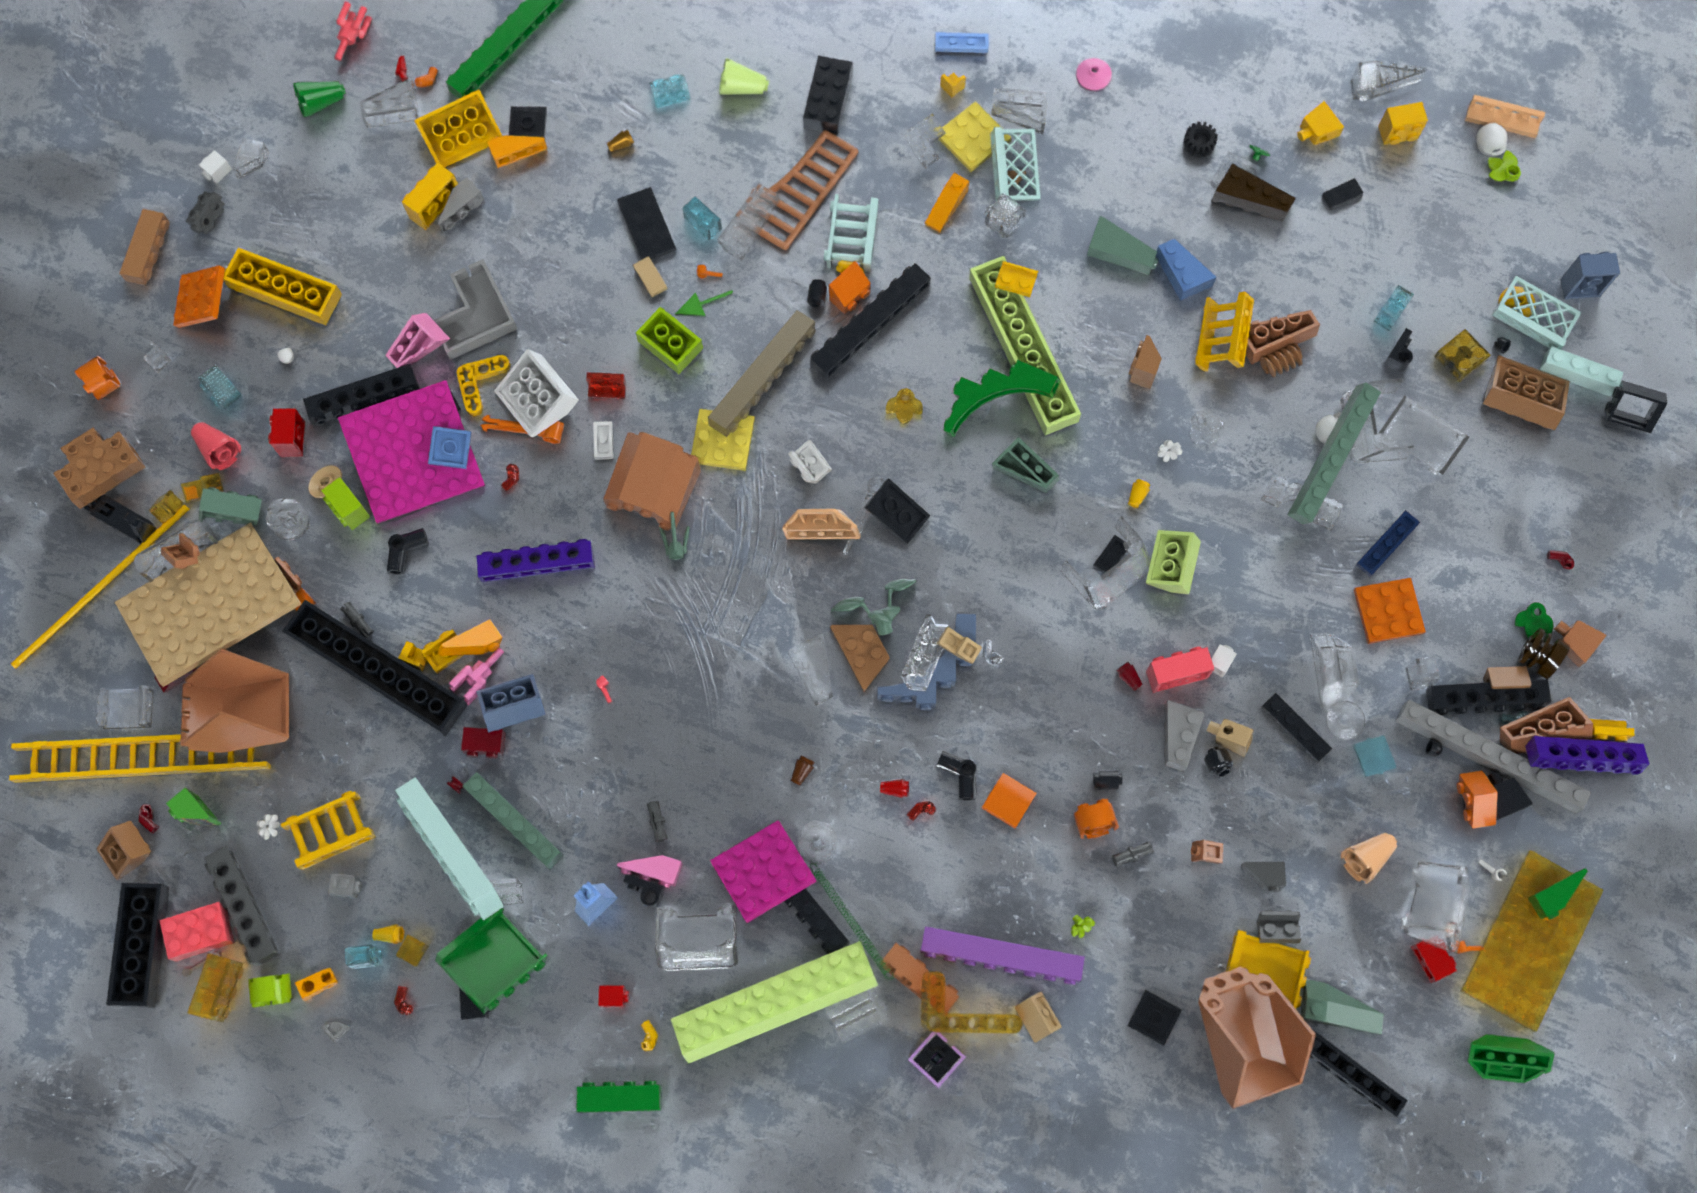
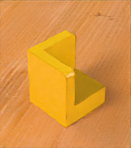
M954 72L948 77L942 74L940 87L953 98L965 88L966 77L964 75L958 77Z
M406 641L398 659L420 671L424 670L428 662L421 653V649L417 648L413 643Z

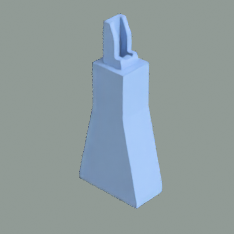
M588 881L574 895L576 898L575 912L590 926L618 897L604 883L591 884Z

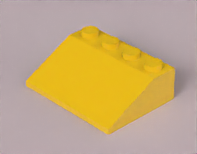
M476 90L414 120L435 163H439L444 168L487 148L488 141L502 136L480 90Z

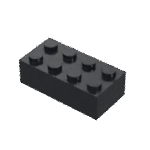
M818 55L803 115L804 129L820 132L827 130L832 134H839L853 75V62Z

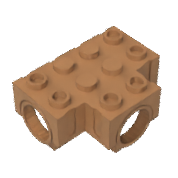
M93 427L60 448L70 463L53 474L72 503L79 509H82L144 469L145 465L120 431L111 438L104 440L102 435Z

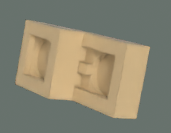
M649 256L633 264L634 270L651 297L668 289Z
M950 627L945 628L936 643L971 664L974 663L982 649L980 645L968 637L961 636Z

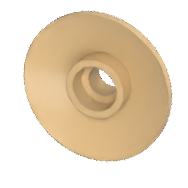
M332 465L318 470L309 482V493L315 498L325 497L321 490L339 477L342 479L341 470Z

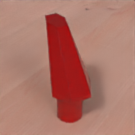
M400 56L395 75L399 76L402 82L408 80L406 75L407 68L404 56Z

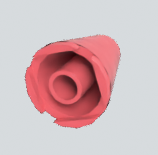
M204 422L193 426L191 436L211 469L224 470L236 462L237 453H241V445L236 439Z

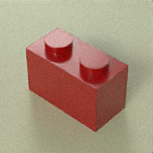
M1437 934L1411 946L1430 983L1436 982L1457 971L1454 958L1448 955L1444 940L1438 937Z

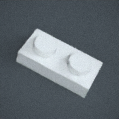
M612 421L593 422L594 459H614Z

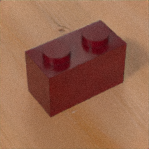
M463 727L461 751L471 758H477L478 755H486V758L497 759L498 756H504L506 733L503 729L488 732L487 728Z

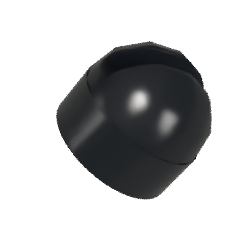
M1503 337L1498 338L1494 342V348L1503 354L1511 346V341Z
M1431 739L1426 746L1425 752L1428 755L1437 756L1442 753L1443 747L1441 743Z

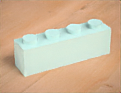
M1552 346L1545 353L1539 369L1610 397L1615 387H1619L1624 373Z

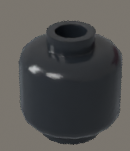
M1213 747L1207 751L1208 754L1205 756L1204 761L1211 775L1224 777L1232 771L1233 761L1226 749Z

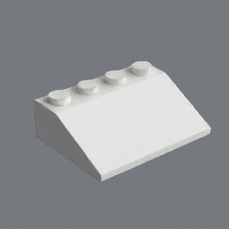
M529 349L524 352L494 390L532 438L566 416L579 401L545 358Z

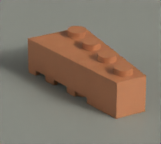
M1311 310L1288 314L1287 317L1282 318L1273 317L1259 322V320L1253 321L1250 324L1246 357L1252 365L1259 362L1261 357L1273 354V352L1286 348L1288 345H1293V343L1299 344L1317 336L1320 323Z
M1567 697L1501 726L1500 743L1504 748L1519 754L1526 752L1525 746L1533 736L1589 739L1592 738L1593 722L1571 697Z
M895 943L883 958L888 968H890L888 973L892 976L894 974V978L942 1017L947 1014L958 1000V991L952 985L948 984L946 986L936 972L932 971L931 973L925 968L926 965L920 959L912 957L910 952L902 945L900 946Z

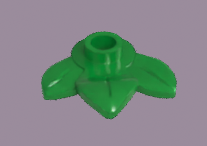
M1538 602L1531 603L1525 611L1519 612L1514 623L1515 626L1524 627L1527 638L1533 635L1539 628L1544 629L1546 634H1552L1554 628L1553 620L1546 614L1545 606ZM1536 608L1540 611L1537 616L1534 614Z

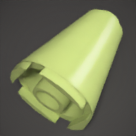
M729 58L725 59L723 66L725 69H723L719 94H763L764 91H767L769 81L766 80L765 75Z

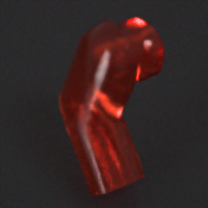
M930 801L918 802L907 813V817L914 821L921 813L933 815L936 812V807Z

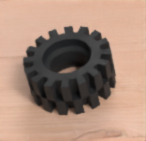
M1200 121L1197 122V125L1193 123L1186 130L1183 143H1185L1184 148H1187L1188 153L1192 151V156L1197 154V157H1201V154H1203V157H1206L1207 153L1210 155L1215 149L1218 134L1215 128L1212 129L1211 124L1206 126L1207 122H1204L1201 125ZM1202 135L1206 137L1207 142L1199 144L1194 140V137Z

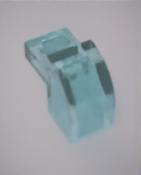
M1398 285L1374 322L1390 331L1414 294Z

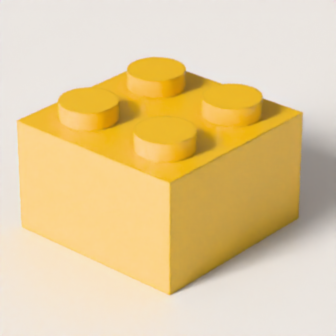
M1417 102L1386 109L1378 125L1384 145H1396L1403 141L1412 142L1420 137L1428 122L1423 103Z

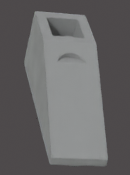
M467 177L453 188L437 223L442 233L450 230L457 221L465 218L472 209L479 207L484 200L481 191Z

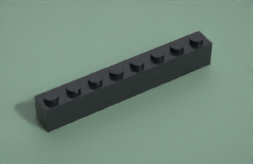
M916 263L911 267L905 268L902 275L898 279H893L886 290H881L873 302H868L860 314H855L848 325L842 326L837 331V335L827 339L820 350L817 349L812 353L810 358L811 367L827 380L929 287L931 277Z

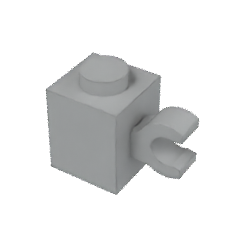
M331 873L328 894L338 897L357 898V894L360 893L362 887L360 878L355 875Z

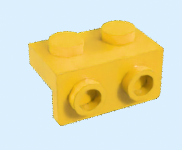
M453 629L443 632L439 639L427 643L421 651L437 674L464 656H440L438 654L440 644L458 636Z
M1590 719L1593 722L1592 738L1589 739L1627 742L1628 739L1635 736L1634 728H1627L1626 721Z

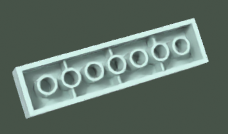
M416 777L396 789L395 792L398 795L396 801L407 819L411 821L412 826L420 834L421 839L429 847L432 855L438 860L455 888L457 887L475 916L479 914L485 920L503 908L504 905L493 885Z

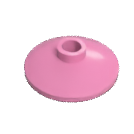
M1097 58L1084 60L1079 64L1076 71V78L1079 84L1093 91L1105 88L1112 76L1109 65Z

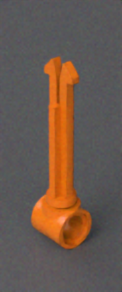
M490 415L482 418V421L490 424L480 425L484 432L491 429L528 434L519 422L493 419ZM557 421L539 433L538 436L542 437V440L545 442L560 444L564 423Z

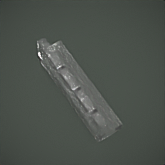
M926 614L901 675L908 690H927L943 650L936 643L945 628L949 626L936 624L931 614Z

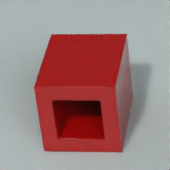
M599 986L598 1006L600 1008H625V1003L629 1002V991H626L625 986Z

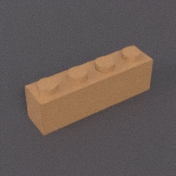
M142 209L119 272L125 281L146 286L148 280L151 279L153 266L158 260L159 249L164 243L165 232L169 229V220L164 213Z

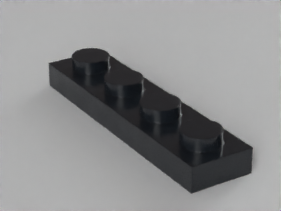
M1277 693L1261 706L1317 763L1333 749Z

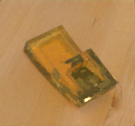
M219 473L201 476L200 480L182 483L181 489L185 503L201 500L203 488L213 487L219 489L220 492L224 491Z

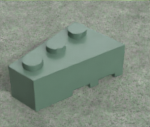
M1019 437L992 463L993 469L1044 493H1047L1060 480L1059 475Z
M213 487L203 488L199 507V520L204 521L205 517L216 518V522H222L224 519L233 521L234 524L247 525L251 522L252 525L257 526L262 499L250 494L242 496L234 491L220 492L219 489Z

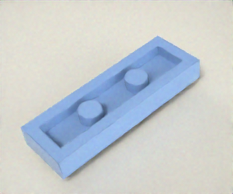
M936 32L935 52L988 53L989 34Z

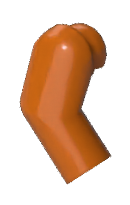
M430 67L427 75L419 76L415 79V85L421 88L432 86L438 69Z

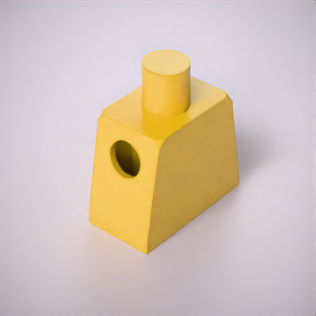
M1323 101L1303 118L1300 125L1302 130L1297 132V137L1301 142L1309 138L1314 145H1318L1339 137L1344 126L1327 103Z

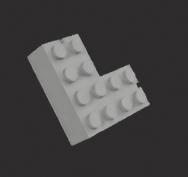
M484 259L468 266L472 274L471 277L468 276L465 267L450 274L465 306L433 320L450 338L442 344L450 360L517 330L516 324Z

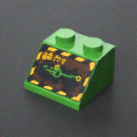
M187 788L181 790L166 803L170 808L168 810L170 815L181 823L185 821L190 825L219 826L221 824L203 800Z

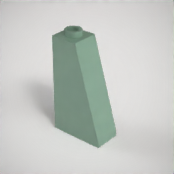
M1099 217L1087 256L1150 275L1151 269L1155 270L1158 259L1155 258L1156 250L1106 218Z

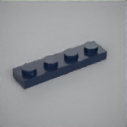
M1405 510L1357 562L1356 566L1371 577L1420 522Z

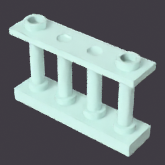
M835 194L834 201L830 203V212H833L829 245L828 250H824V261H827V268H831L832 260L856 261L863 265L864 272H870L878 212V198H871V203L863 206L839 203V194ZM838 210L866 213V215H869L868 221L865 220V222L837 220ZM836 227L863 229L867 232V235L863 239L835 236ZM837 243L862 246V248H865L864 254L861 253V255L834 253L833 245Z

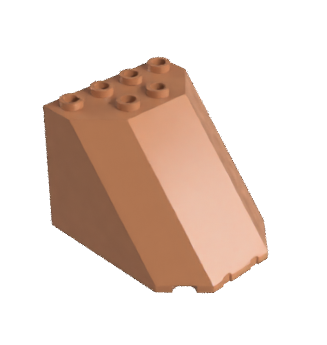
M1242 967L1206 978L1198 1003L1221 1093L1230 1106L1235 1109L1302 1084L1316 1034L1272 979L1266 974L1260 973L1255 975L1249 973L1248 969Z

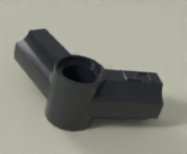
M424 528L403 535L394 534L389 538L388 573L394 575L404 574L407 552L429 544ZM398 542H403L401 547L395 548Z
M942 751L936 768L958 776L959 800H976L975 763L972 760H965ZM962 767H971L972 773H963Z

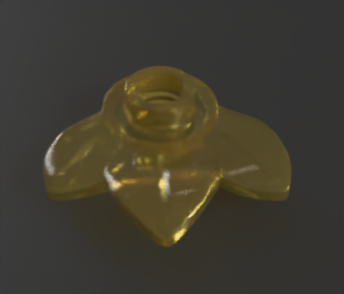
M908 388L899 390L896 397L890 398L886 405V414L896 413L898 420L902 424H907L913 414L920 415L923 412L921 401L916 399L913 391ZM903 396H908L909 399H908V400H903L902 397H903Z

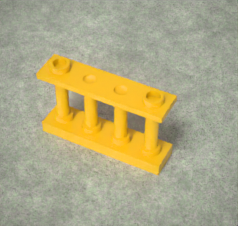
M1239 292L1236 302L1217 304L1212 298L1206 297L1198 351L1195 357V365L1204 372H1208L1210 362L1228 360L1237 368L1244 367L1254 299L1247 292ZM1236 310L1233 319L1216 321L1218 312ZM1233 326L1231 336L1214 338L1215 329ZM1230 343L1228 353L1211 355L1213 345Z
M355 791L345 792L341 795V798L302 815L290 816L285 819L286 822L281 823L283 829L287 831L291 829L299 849V858L294 860L297 868L301 870L376 838L374 830L363 826L354 801L361 799L358 793ZM345 805L348 807L356 828L355 833L350 836L345 835L336 809ZM327 813L338 837L337 841L331 844L326 842L317 817ZM310 821L319 845L318 850L313 852L307 850L299 829V825Z

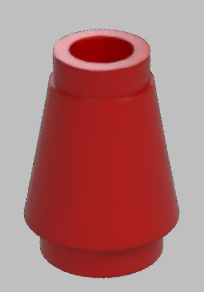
M898 779L881 782L880 793L899 798L908 797L909 781Z

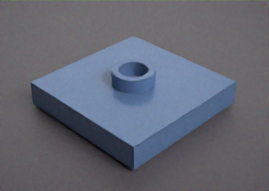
M433 426L428 464L467 469L472 432Z

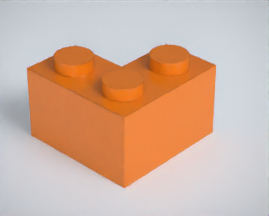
M1481 770L1459 774V782H1457L1456 786L1458 793L1463 796L1466 808L1463 810L1465 821H1468L1472 829L1496 825L1498 792L1485 773Z

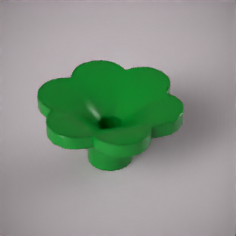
M1249 145L1255 152L1252 159L1259 161L1261 156L1270 157L1267 151L1255 145Z

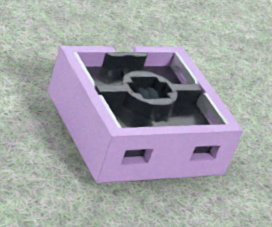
M935 1029L908 1061L935 1087L939 1088L966 1056L954 1045L950 1047L946 1043L948 1040Z

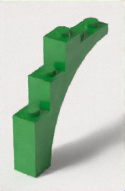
M1019 360L1011 366L1010 376L989 368L988 372H985L982 376L981 385L961 377L953 388V394L958 398V401L956 400L953 403L952 413L944 422V431L954 437L964 421L982 405L1005 395L1032 393L1053 398L1061 381L1058 376Z

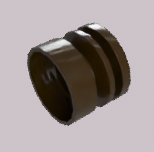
M1539 628L1523 645L1517 662L1524 664L1528 660L1527 668H1531L1537 663L1535 673L1545 679H1549L1565 659L1570 645L1560 639L1550 644L1552 634L1548 633L1544 636L1545 630Z

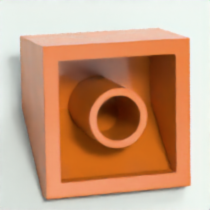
M856 261L829 284V301L843 314L853 311L861 299H866L871 292V283Z

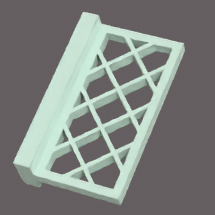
M994 127L990 133L996 203L1040 200L1035 129H1002V127ZM1004 134H1010L1015 139L1011 145L1004 140ZM1023 134H1030L1031 142L1028 145L1020 139ZM1016 141L1024 147L1020 154L1012 147ZM1008 150L1016 156L1012 163L1006 158L1005 153ZM1025 150L1032 154L1030 162L1021 156ZM1017 159H1020L1026 165L1022 171L1013 165ZM1010 167L1018 174L1014 180L1007 175V170ZM1027 167L1033 171L1034 176L1031 180L1023 174ZM1019 176L1027 182L1023 189L1014 182ZM1011 185L1019 191L1016 196H1009L1008 188ZM1030 185L1035 189V195L1027 194L1024 189Z
M1515 276L1492 316L1548 348L1552 346L1561 349L1566 343V339L1581 312L1520 277ZM1516 283L1523 286V293L1516 294L1514 288ZM1536 293L1541 301L1532 303L1530 294ZM1526 295L1528 304L1520 306L1517 297ZM1513 298L1516 307L1510 308L1504 305L1507 299ZM1552 302L1555 304L1557 311L1549 312L1546 303ZM1542 305L1544 314L1536 315L1534 306ZM1530 307L1532 316H1524L1521 309ZM1563 312L1573 314V319L1565 322ZM1558 314L1561 323L1553 324L1550 315ZM1546 317L1549 326H1541L1538 318ZM1555 327H1563L1564 335L1562 337L1556 334Z

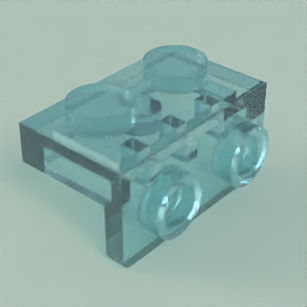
M675 74L670 78L656 79L654 82L649 83L657 108L690 100L684 74Z

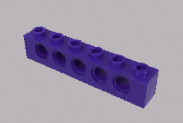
M579 539L573 543L562 541L558 542L557 545L541 544L535 548L524 546L520 547L519 550L503 549L496 553L486 551L482 552L481 555H476L478 578L481 582L595 568L593 545L591 540ZM574 551L578 552V555L576 557H569L570 553ZM553 554H559L558 559L550 560ZM534 557H540L538 562H531ZM521 559L520 564L512 565L514 560ZM496 562H502V565L500 567H493Z
M1533 736L1525 746L1530 767H1539L1541 769L1557 768L1559 770L1573 769L1577 771L1587 770L1638 775L1650 765L1645 746L1640 743Z

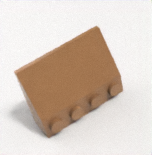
M1498 355L1485 392L1483 404L1490 408L1504 411L1509 415L1539 424L1544 428L1555 430L1565 414L1570 381Z

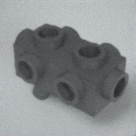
M204 191L203 194L198 196L196 205L189 212L185 222L191 225V230L198 234L201 232L206 234L213 230L215 226L213 222L216 217H220L224 212L223 206L225 203L221 201V195L216 192L209 193Z

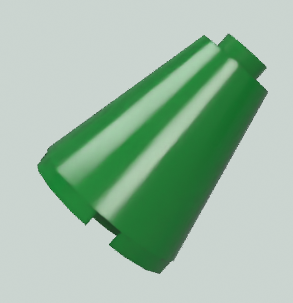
M297 81L293 83L294 93L298 99V106L303 117H309L344 99L343 95H346L345 87L339 81Z

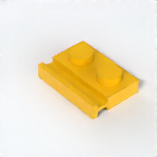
M1003 261L995 288L1031 297L1038 271Z

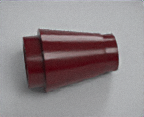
M1126 662L1116 670L1117 676L1132 688L1133 691L1143 685L1133 664L1131 665L1129 662Z

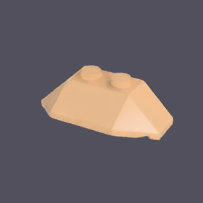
M797 509L782 528L787 540L860 539L861 537L857 525L840 509Z

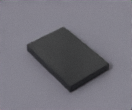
M889 478L886 479L864 507L905 545L912 540L931 516Z

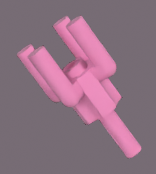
M498 648L484 663L478 660L472 667L466 665L449 682V690L455 693L466 681L472 686L463 696L465 698L464 701L469 706L478 697L476 691L486 688V680L493 673L489 668L504 654V651Z

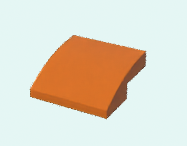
M1003 773L983 804L982 809L1016 829L1037 793Z

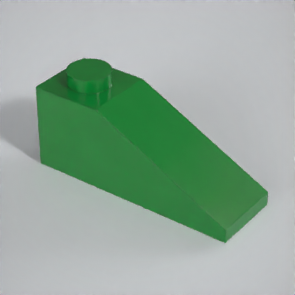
M1586 868L1528 897L1540 919L1548 917L1551 920L1560 915L1559 910L1565 908L1587 874L1588 870Z

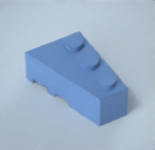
M1176 239L1158 246L1156 258L1180 301L1213 287L1216 276Z

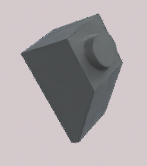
M1244 862L1241 864V869L1262 889H1268L1269 892L1281 891L1280 888L1286 886L1285 862Z

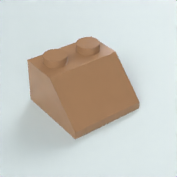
M131 820L110 827L96 848L116 880L123 878L143 864L151 853L148 844L145 843L139 834V830L133 825Z

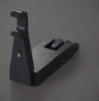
M106 495L97 498V502L92 501L90 503L93 505L92 508L87 505L84 507L94 518L139 544L145 542L157 529L151 521Z

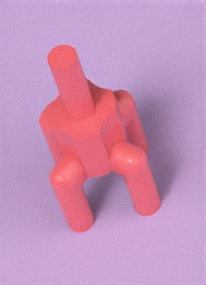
M344 2L336 21L341 26L337 36L341 43L334 57L338 61H341L347 45H353L357 37L364 39L372 18L365 16L367 8L364 6L360 7L356 16V13L352 11L348 14L351 7L349 2Z

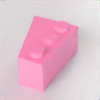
M427 313L412 315L385 356L396 368L408 364L413 365L450 338Z

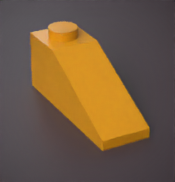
M503 135L487 142L497 168L547 149L544 137Z
M953 173L927 217L925 225L939 233L942 231L968 193L969 181Z
M489 619L440 644L438 654L440 656L494 652L500 647L503 637Z

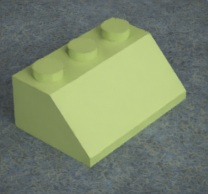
M1158 530L1146 584L1170 593H1190L1201 544L1200 539L1194 532Z

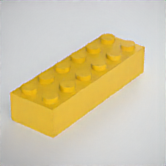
M239 247L224 272L223 281L228 288L325 326L342 296V293L335 284Z

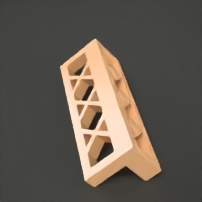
M1474 95L1468 105L1465 121L1483 126L1489 123H1496L1508 132L1536 138L1540 123L1545 117V112Z

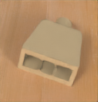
M1224 719L1221 725L1210 721L1207 732L1216 735V743L1245 757L1253 740L1254 730Z

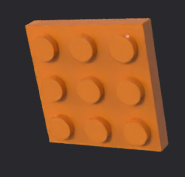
M218 265L181 275L173 326L182 328L218 318L225 272L224 267Z
M1411 578L1354 588L1368 644L1421 635L1426 632Z

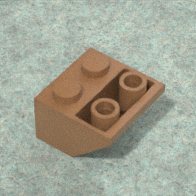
M1146 335L1144 341H1140L1128 374L1132 375L1129 382L1151 389L1162 358L1151 337Z

